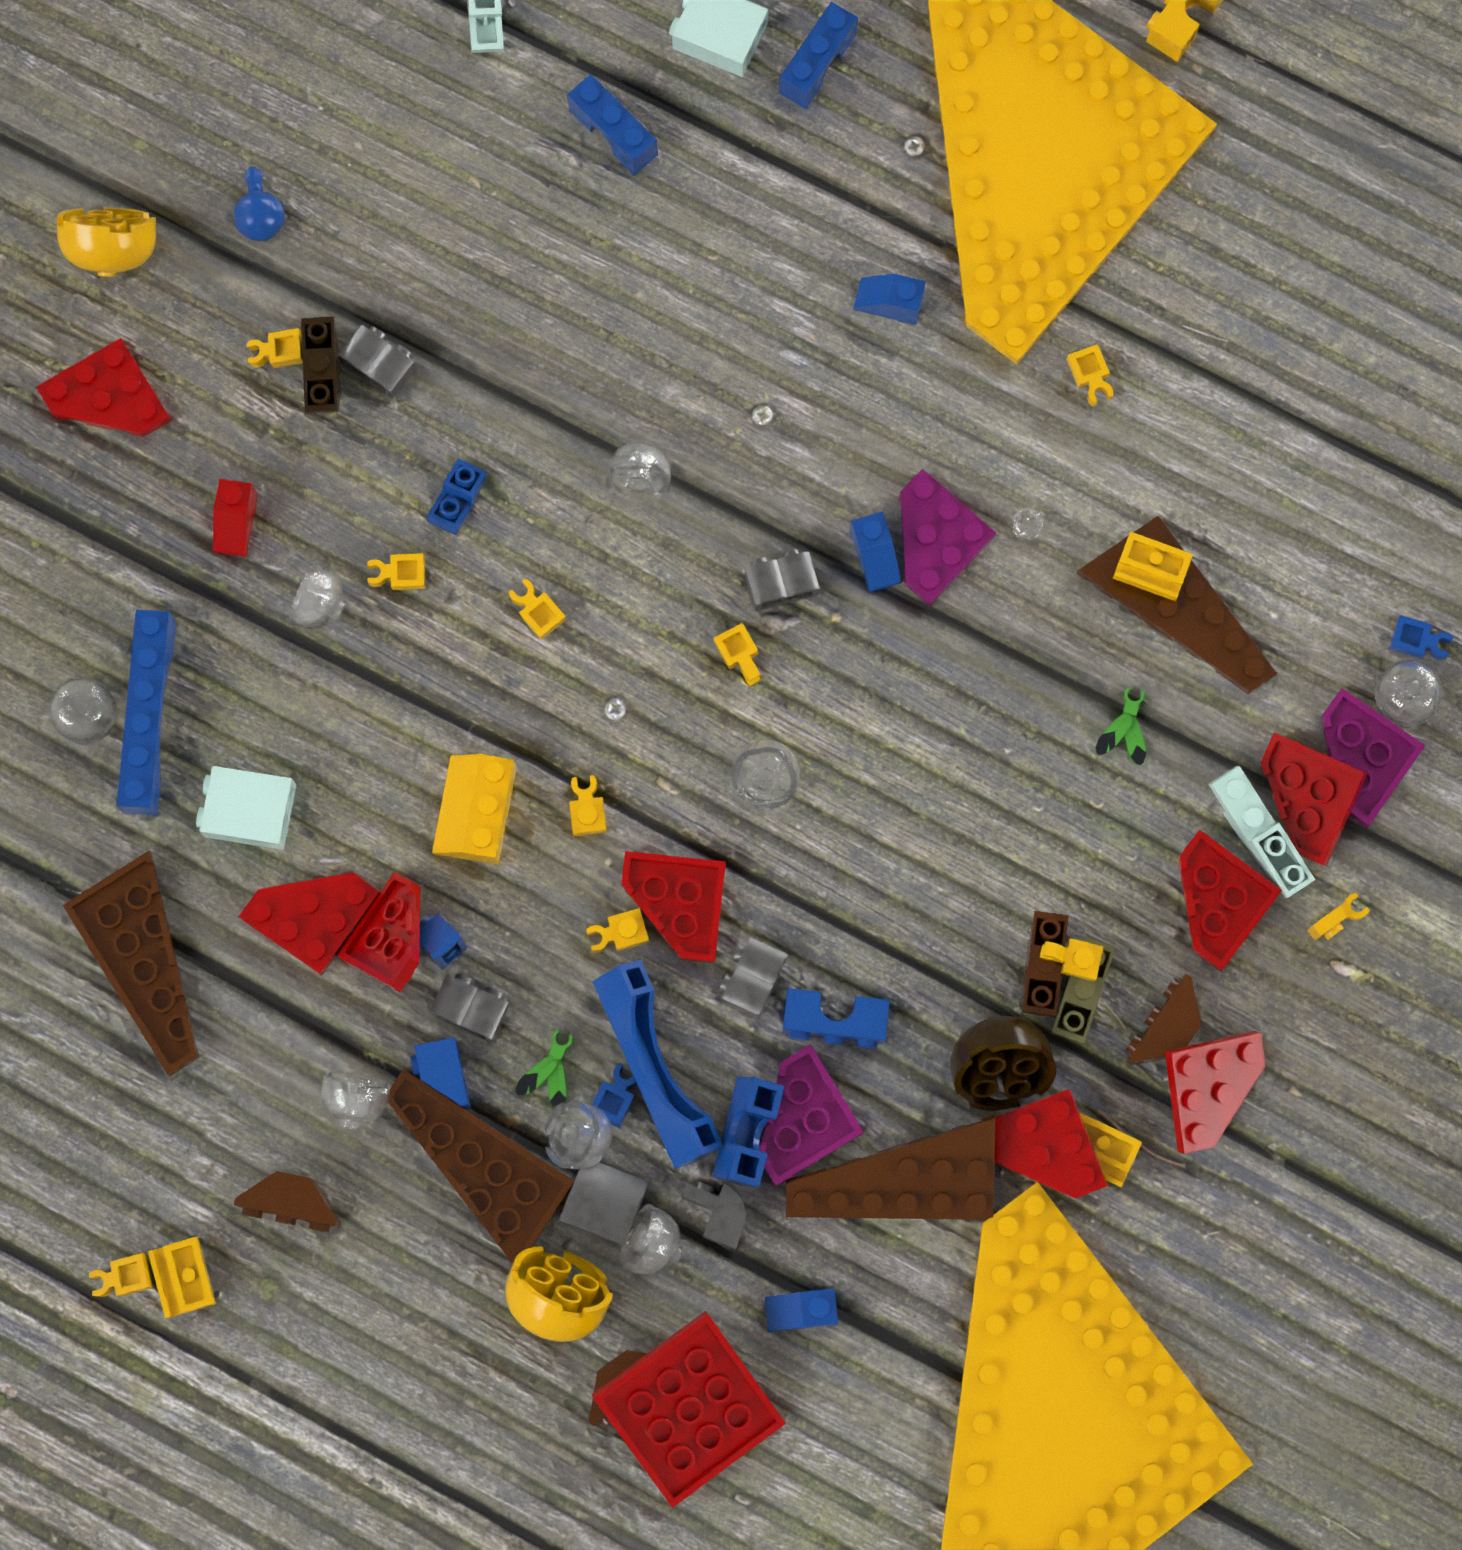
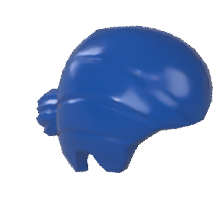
M252 166L245 173L248 193L237 202L233 218L237 230L242 235L251 240L261 242L272 238L280 230L285 221V214L280 201L272 194L263 191V173L261 170Z

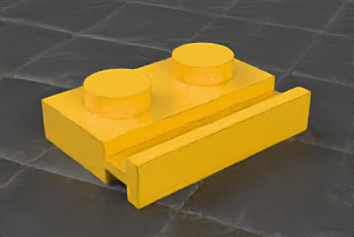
M1130 531L1113 579L1176 601L1193 554Z
M1080 1112L1106 1180L1122 1187L1142 1141Z
M192 1237L148 1251L166 1319L216 1304L199 1237Z

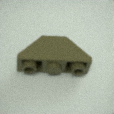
M1083 936L1081 941L1104 946L1097 979L1090 981L1068 975L1051 1034L1083 1045L1116 949L1114 946Z

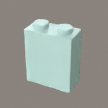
M683 0L682 8H684V11L680 18L675 17L669 31V35L672 36L673 49L743 77L767 27L768 9L747 0Z
M212 766L211 775H206L204 779L203 794L206 795L204 807H200L198 810L196 826L200 827L199 831L205 838L284 850L296 784L292 778Z

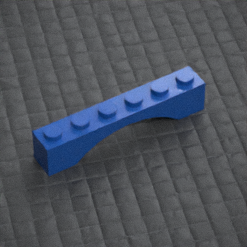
M136 610L117 796V807L124 814L158 816L161 786L160 738L162 710L168 671L174 651L176 620L169 611Z
M637 960L618 965L592 981L674 1169L695 1163L723 1148L724 1146L710 1115L698 1108L685 1096L673 1080L664 1063L654 1028V988L642 961Z

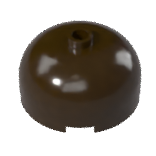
M993 1017L974 1024L959 1037L950 1058V1069L956 1094H960L964 1099L968 1100L969 1106L980 1110L998 1111L1021 1107L1018 1099L1031 1097L1036 1093L1042 1096L1050 1088L1056 1076V1064L1048 1039L1034 1024L1017 1017ZM999 1073L1004 1092L1010 1097L1006 1100L989 1097L998 1090L996 1074Z

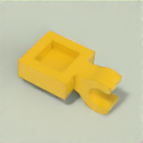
M743 623L713 638L729 670L738 665L749 687L761 681L759 677L761 675L751 659L759 654L758 649Z
M1353 893L1344 900L1342 905L1320 919L1307 931L1315 941L1323 935L1329 940L1344 929L1341 925L1343 920H1361L1370 910L1366 907L1361 912L1353 911L1351 903L1358 897L1357 893Z
M1072 938L1068 940L1067 947L1045 941V944H1042L1040 958L1063 963L1062 974L1095 981L1104 946Z

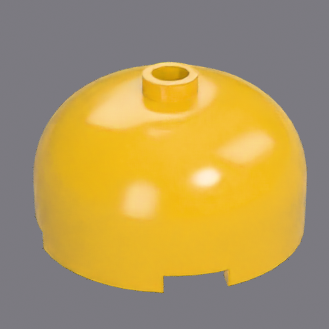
M103 207L104 210H89L86 214H84L83 208L70 209L58 213L57 241L62 254L75 266L97 272L98 276L114 277L117 276V272L135 269L144 264L154 251L156 244V217H149L148 212L135 209Z
M542 1246L527 1248L516 1256L505 1286L506 1302L516 1321L532 1334L556 1342L575 1341L591 1334L602 1322L612 1300L613 1293H610L606 1286L608 1278L590 1261L564 1250L562 1258L553 1253L544 1252ZM571 1264H573L584 1274L574 1275L570 1286H567L565 1283L572 1269Z

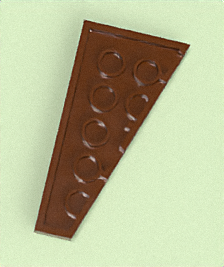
M1156 516L1134 532L1184 551L1159 516ZM1128 536L1078 570L1077 575L1085 580L1088 579L1101 588L1104 594L1118 600L1138 618L1171 641L1174 640L1186 648L1187 652L1195 658L1199 657L1216 670L1215 672L1249 695L1276 676L1277 672L1192 560L1176 601L1113 579Z
M147 851L62 906L167 1075L171 1076L198 1059L199 1054L153 856L150 851Z
M403 1069L384 1098L513 1264L516 1256L521 1251L534 1246L571 1190L574 1181Z
M995 1116L983 1118L982 1121L966 1126L954 1127L952 1130L941 1134L929 1135L890 1147L864 1158L858 1157L849 1160L848 1163L829 1169L823 1168L786 1180V1217L988 1220L993 1218Z

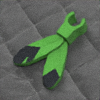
M1128 687L1123 694L1125 703L1122 715L1100 736L1095 752L1097 755L1109 753L1124 737L1130 758L1135 764L1142 765L1146 756V747L1136 716L1145 694L1144 690L1139 693L1140 699L1138 701H1131L1128 698V692L1131 688Z
M559 1029L552 1035L553 1044L549 1056L525 1073L519 1080L515 1090L519 1096L530 1094L547 1079L550 1102L558 1111L564 1108L567 1100L566 1079L561 1061L567 1049L573 1044L572 1034L569 1035L567 1044L559 1045L557 1043V1036L560 1034Z

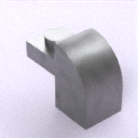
M696 1181L694 1186L686 1184L681 1196L682 1199L713 1211L703 1238L736 1250L746 1221L745 1207L740 1196L726 1184L723 1185L719 1197L713 1194L715 1188Z

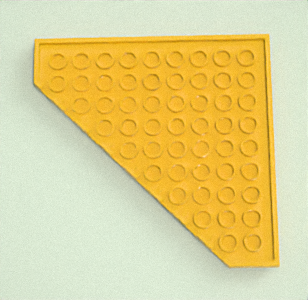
M928 0L929 23L934 50V65L939 92L951 207L953 209L956 249L959 259L965 324L1017 365L1212 134L1217 123L1052 0Z
M1038 1182L995 1213L993 1218H989L982 1223L941 1550H1145L1251 1467L1253 1463Z

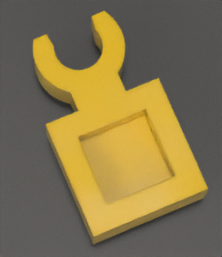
M299 328L268 333L267 343H263L260 340H250L247 342V347L251 351L260 350L256 357L248 358V363L252 367H262L268 360H270L273 368L303 363L302 331Z
M1098 344L1067 355L1066 360L1078 388L1086 385L1089 388L1087 394L1089 404L1092 407L1096 406L1097 398L1094 393L1097 391L1104 392L1108 401L1112 400L1113 389L1110 384L1103 381V379L1109 377L1110 372Z
M423 553L390 555V564H384L377 559L367 561L369 569H379L381 571L378 577L367 578L369 586L380 587L386 581H391L392 590L425 589V557Z
M524 579L522 583L528 590L525 596H518L513 590H510L509 595L513 603L525 607L519 612L520 617L537 637L542 640L566 620V616L545 592L537 598L533 584L529 580Z
M590 775V786L587 789H580L577 778H572V790L579 798L576 801H569L573 836L606 833L603 797L593 798L597 790L595 776Z
M640 908L607 917L610 927L603 928L599 925H593L586 929L587 935L597 933L602 936V941L599 944L591 946L594 953L602 952L607 948L608 944L613 942L617 951L649 942Z
M144 1253L111 1261V1272L94 1270L89 1273V1278L97 1279L101 1277L103 1279L102 1288L92 1291V1296L106 1297L112 1293L114 1288L116 1296H125L153 1288L148 1257Z

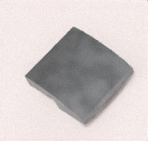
M585 1157L559 1221L624 1246L649 1181Z

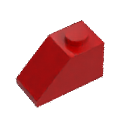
M219 479L213 509L214 553L241 557L247 556L258 497L252 483Z

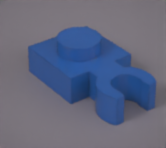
M1399 615L1389 649L1417 658H1422L1426 650L1435 659L1445 660L1449 652L1440 650L1437 644L1440 641L1450 643L1453 640V636L1446 632H1440L1436 635L1430 634L1432 624Z
M618 1063L614 1068L613 1085L603 1081L589 1109V1115L619 1129L634 1101V1094L627 1091L637 1085L634 1075L630 1079L621 1078L622 1063Z

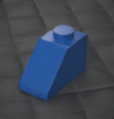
M898 274L861 278L853 310L916 325L926 281Z
M883 511L851 520L850 534L869 593L900 584L901 578L894 545Z
M438 913L433 918L428 915L420 921V946L442 970L468 948L462 937Z
M453 1037L414 1046L416 1055L410 1056L414 1076L420 1075L424 1083L462 1108H471L456 1038Z
M835 1289L765 1297L768 1332L838 1325Z

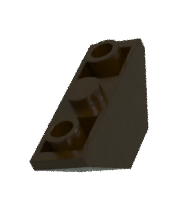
M334 316L301 318L305 414L339 412L341 370Z

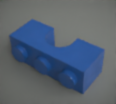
M830 2L780 76L779 94L807 109L822 87L825 73L835 57L841 59L857 35L858 17L837 4Z
M592 74L567 94L569 111L590 132L596 128L611 145L613 155L634 176L658 155L657 139Z
M787 988L783 1033L789 1034V1039L809 1041L810 1036L823 1038V1043L830 1045H843L844 1040L857 1042V1047L865 1049H877L878 1044L884 1045L890 1000L855 996L852 1014L845 1020L833 1021L828 1019L821 1010V992Z
M737 1077L721 1139L724 1147L718 1151L712 1177L741 1186H760L768 1154L760 1151V1136L765 1124L769 1120H776L784 1086L756 1077Z

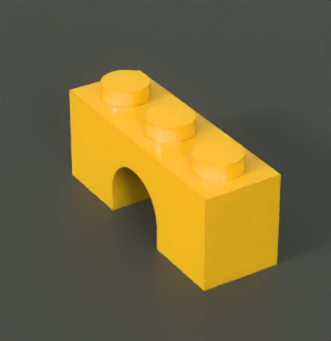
M1165 0L1164 4H1166V7L1161 13L1156 11L1147 23L1146 28L1149 29L1146 42L1178 62L1195 40L1200 26L1199 23L1187 15L1185 10L1193 6H1199L1214 14L1223 0Z

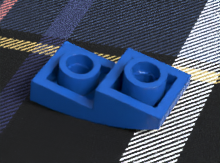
M457 459L443 482L442 492L427 515V522L457 535L483 486L487 472Z

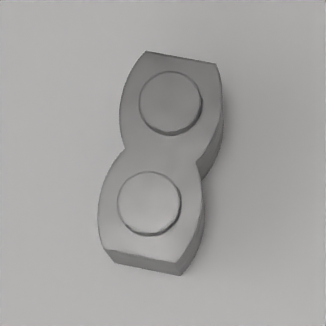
M361 325L339 353L340 363L360 378L366 380L384 395L393 399L416 369L415 363L412 360L414 356L401 345L395 348L386 342L388 338L379 329L373 326L368 329Z
M793 549L784 552L781 555L782 558L769 561L768 557H762L749 563L750 566L745 568L744 575L755 611L771 609L786 603L797 602L819 595L820 588L809 552Z
M751 937L747 945L741 943L733 959L738 965L733 975L728 973L725 975L719 988V992L724 994L722 1003L759 1019L785 965L788 954Z
M456 973L455 977L446 975L429 1011L430 1015L493 1043L510 1006L509 1002L504 1000L506 995L491 987H487L485 991L473 986L475 981L463 974Z

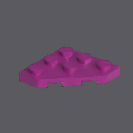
M922 468L900 492L905 586L930 607L996 536V532Z
M1341 688L1321 716L1328 756L1368 773L1349 815L1368 828L1426 745Z
M811 1044L783 1060L780 1065L776 1084L784 1086L777 1118L766 1123L760 1145V1151L768 1153L764 1169L775 1187L864 1134Z

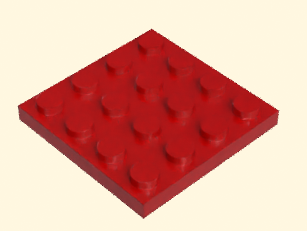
M706 1311L591 1394L594 1401L672 1508L786 1424Z

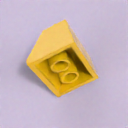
M484 754L450 756L432 854L499 865L517 770L514 759Z

